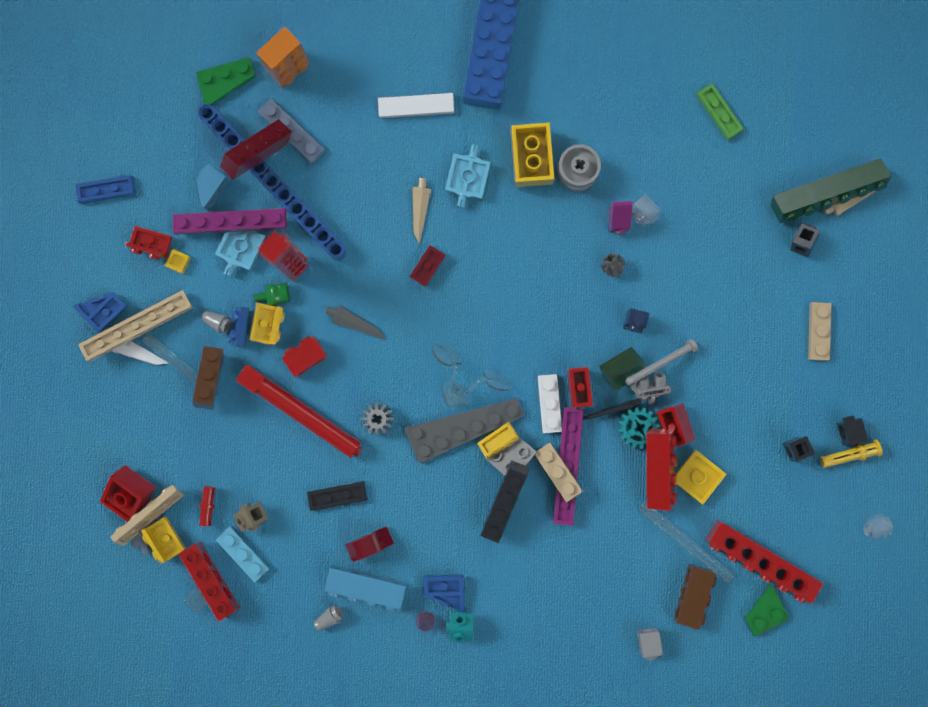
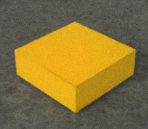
M172 249L165 266L184 274L191 257Z

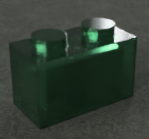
M632 347L599 365L603 378L614 392L627 385L625 381L628 377L646 368L643 359Z

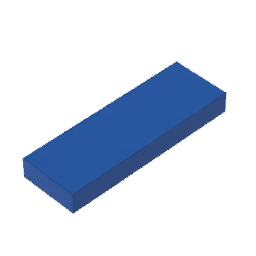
M132 175L76 184L77 198L80 204L136 195L134 177Z

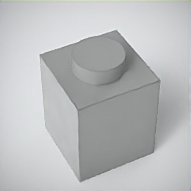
M656 628L636 630L639 650L643 658L654 660L658 656L663 655L660 634Z

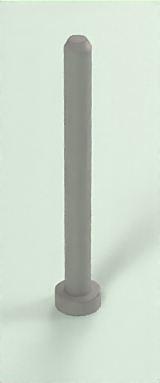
M693 339L686 341L685 346L628 377L625 381L626 384L632 385L686 353L696 352L698 350L696 342Z

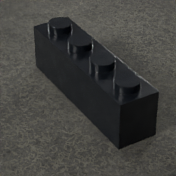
M513 460L510 461L481 532L482 537L499 543L528 476L529 467Z

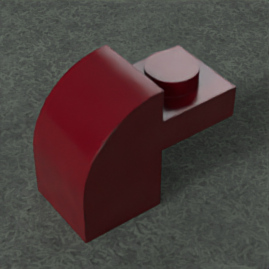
M387 526L370 534L359 537L345 544L352 562L382 551L393 545L394 542Z

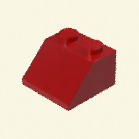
M124 465L110 476L100 503L128 522L134 514L142 511L150 501L156 487Z

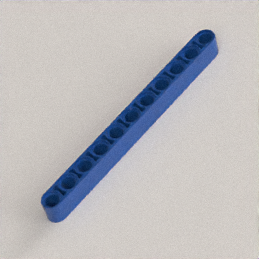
M204 104L199 108V117L229 150L245 141L213 106ZM213 112L210 118H205L207 113ZM220 126H226L224 131L218 132ZM233 139H238L236 145H230ZM265 161L249 170L332 259L337 261L344 259L346 249L343 244ZM258 166H264L262 172H256ZM277 179L274 186L268 185L270 180ZM283 193H290L288 199L281 200ZM302 206V211L299 214H295V207ZM309 220H315V225L313 227H307V222ZM322 233L328 234L326 241L319 240ZM341 247L340 254H332L333 248Z

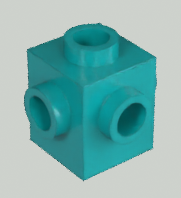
M463 612L450 613V621H446V633H450V641L459 643L464 641L473 642L474 614Z

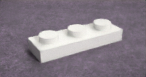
M557 374L537 376L542 433L562 432Z

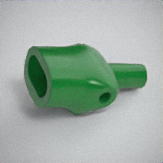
M288 283L266 285L265 293L254 295L255 302L266 300L270 306L291 302Z

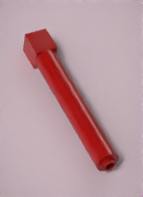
M246 365L235 380L349 458L353 456L357 458L362 451V442L269 380L268 377L252 366Z

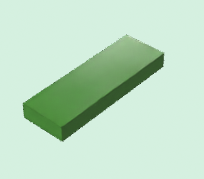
M713 83L696 94V97L727 141L744 130Z

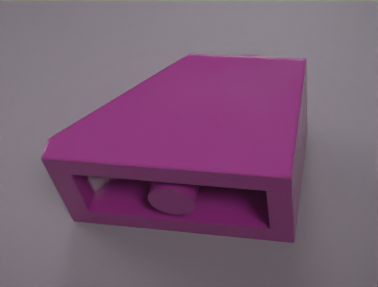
M632 201L613 202L608 209L609 232H614L615 235H623L630 230Z

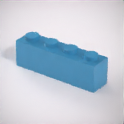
M332 565L329 569L324 591L329 592L328 595L333 597L343 595L347 596V599L350 601L358 602L363 600L366 601L367 605L377 607L379 604L385 606L387 610L396 611L401 609L407 583Z

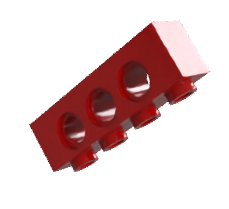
M201 541L178 554L218 622L240 608Z

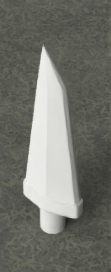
M129 341L112 350L114 353L154 365L168 364L167 361L133 341Z

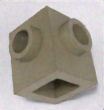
M249 502L239 507L240 511L233 514L241 532L247 529L252 532L261 527L260 523L268 520L261 502L251 505Z

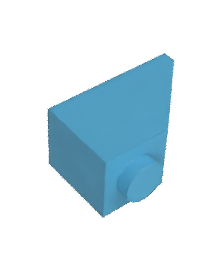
M207 164L199 170L196 180L201 206L210 211L230 180Z

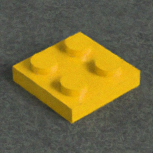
M697 450L691 453L676 472L677 485L700 504L705 503L727 475Z

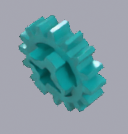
M634 407V412L628 409L627 416L621 415L624 420L618 421V424L622 425L621 428L617 429L618 432H622L619 438L626 439L625 445L632 443L631 448H635L638 444L639 449H643V444L646 445L648 427L651 426V428L655 429L660 427V424H655L658 418L651 417L652 411L645 413L646 408L644 407L641 411H639L638 407ZM636 415H642L647 419L643 421L639 420V418ZM629 420L630 426L629 429L626 430V424ZM636 423L642 425L641 433L635 431ZM636 435L641 441H635L630 437Z

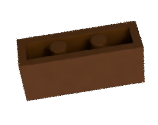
M203 347L192 401L193 406L196 408L214 410L224 359V350L221 348Z
M692 564L688 565L673 618L677 624L700 630V627L705 624L706 614L704 613L706 607H709L711 603V588L715 587L717 581L715 572Z

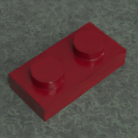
M429 245L409 277L426 288L446 255Z

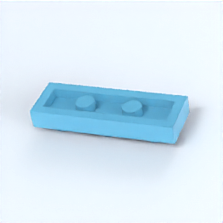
M232 526L216 539L254 583L270 569Z

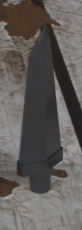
M640 398L629 400L588 414L583 417V420L641 406L642 402Z

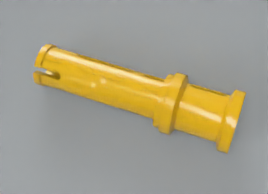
M875 439L871 443L864 445L857 444L855 448L821 456L820 462L823 468L857 459L864 461L868 457L876 455L879 457L882 456L883 452L879 441Z

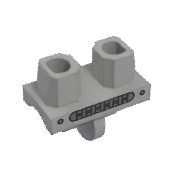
M662 372L655 373L651 381L646 376L630 385V389L636 393L637 398L641 400L646 399L648 404H654L655 398L671 391V388L666 383V376Z

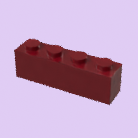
M280 119L276 120L224 153L220 168L232 180L237 179L284 148L290 139L292 131Z

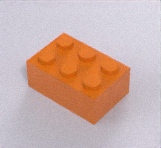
M283 27L256 52L267 73L282 88L290 85L294 81V77L299 73H303L308 68V64H310L301 43L286 27Z

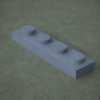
M271 98L258 111L269 124L280 119L292 131L288 142L311 164L325 152V149Z

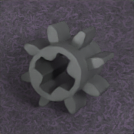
M610 253L604 257V264L601 265V268L607 276L617 277L623 273V266L626 263L619 254Z

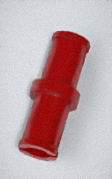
M203 486L202 503L199 505V508H201L199 526H212L216 487Z

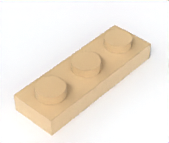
M812 302L810 303L808 360L829 361L831 303Z
M551 443L536 451L535 456L566 502L583 492Z

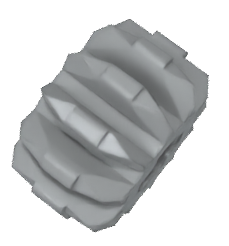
M379 403L375 404V410L372 405H368L371 412L363 410V413L368 415L367 418H361V421L368 422L363 425V428L370 426L369 434L375 429L376 436L380 434L381 428L382 432L386 434L387 430L384 426L392 428V425L387 422L394 421L393 417H387V415L392 413V410L384 412L387 408L385 404L381 410ZM375 414L377 416H382V420H380L382 422L380 424L378 422H373V419H375L373 416Z

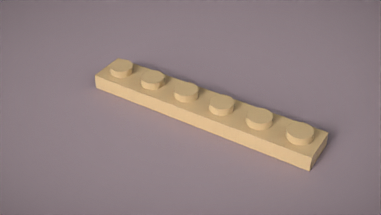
M182 290L78 344L86 361L91 362L193 307Z

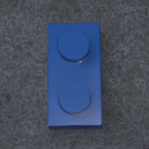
M236 307L232 313V322L234 323L233 329H231L229 334L231 345L244 346L249 309L247 307Z

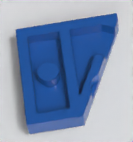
M111 292L103 297H96L88 302L76 304L73 307L98 333H101L128 306L116 293Z
M463 574L424 575L425 597L437 600L446 607L450 606L457 609L458 612L464 613Z

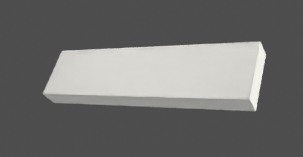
M453 93L378 98L379 118L454 113Z

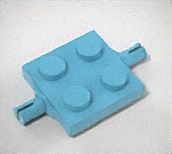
M471 144L469 155L453 154L445 187L446 192L459 196L456 207L460 208L461 205L462 209L465 208L466 198L482 200L491 162L476 157L479 146H475V144Z
M256 230L225 232L215 253L216 256L228 262L223 273L231 276L235 266L251 271L260 253L257 249L265 242L267 237Z

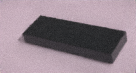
M364 481L307 492L310 511L368 500Z

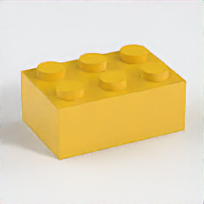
M550 122L511 125L515 187L553 184L554 169Z

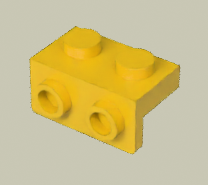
M256 303L249 340L276 345L281 335L279 326L284 320L283 308Z
M167 516L141 530L144 542L150 545L153 550V557L156 561H160L161 564L186 550Z

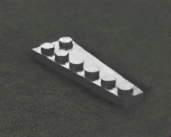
M517 398L407 427L404 430L419 463H422L525 415Z

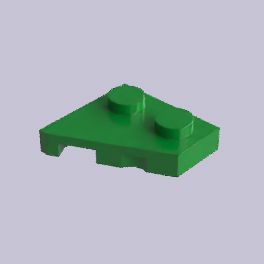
M769 584L766 586L763 595L756 600L754 607L748 611L744 619L753 636L756 637L789 620V617L775 589Z

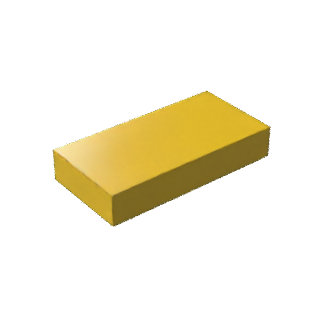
M507 422L477 444L486 459L489 460L520 438L511 423Z

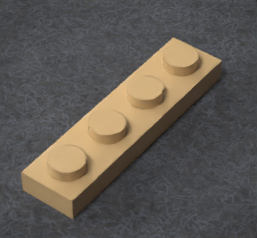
M174 485L167 487L159 497L150 501L142 511L134 514L130 521L117 528L115 533L110 536L114 543L123 547L139 534L141 530L182 498L184 494Z

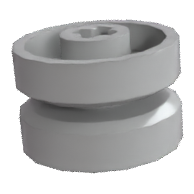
M583 144L567 148L561 155L557 167V177L561 185L574 192L590 188L596 181L601 169V162L597 152Z

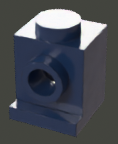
M630 308L627 311L623 329L642 334L643 329L647 326L649 312Z

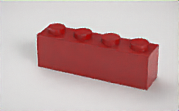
M651 428L646 433L647 509L670 511L677 504V493H674V486L677 485V474H674V467L677 466V455H674V448L677 447V436H674V430Z

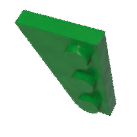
M250 57L196 72L204 104L211 106L218 100L227 97L226 95L233 90L239 89L256 77Z

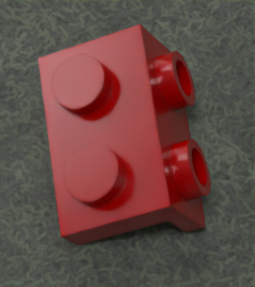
M134 226L130 242H126L125 246L130 248L129 252L138 255L144 252L152 259L159 260L160 257L166 259L173 237Z

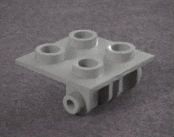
M520 438L488 461L505 475L511 460L526 466L537 452Z

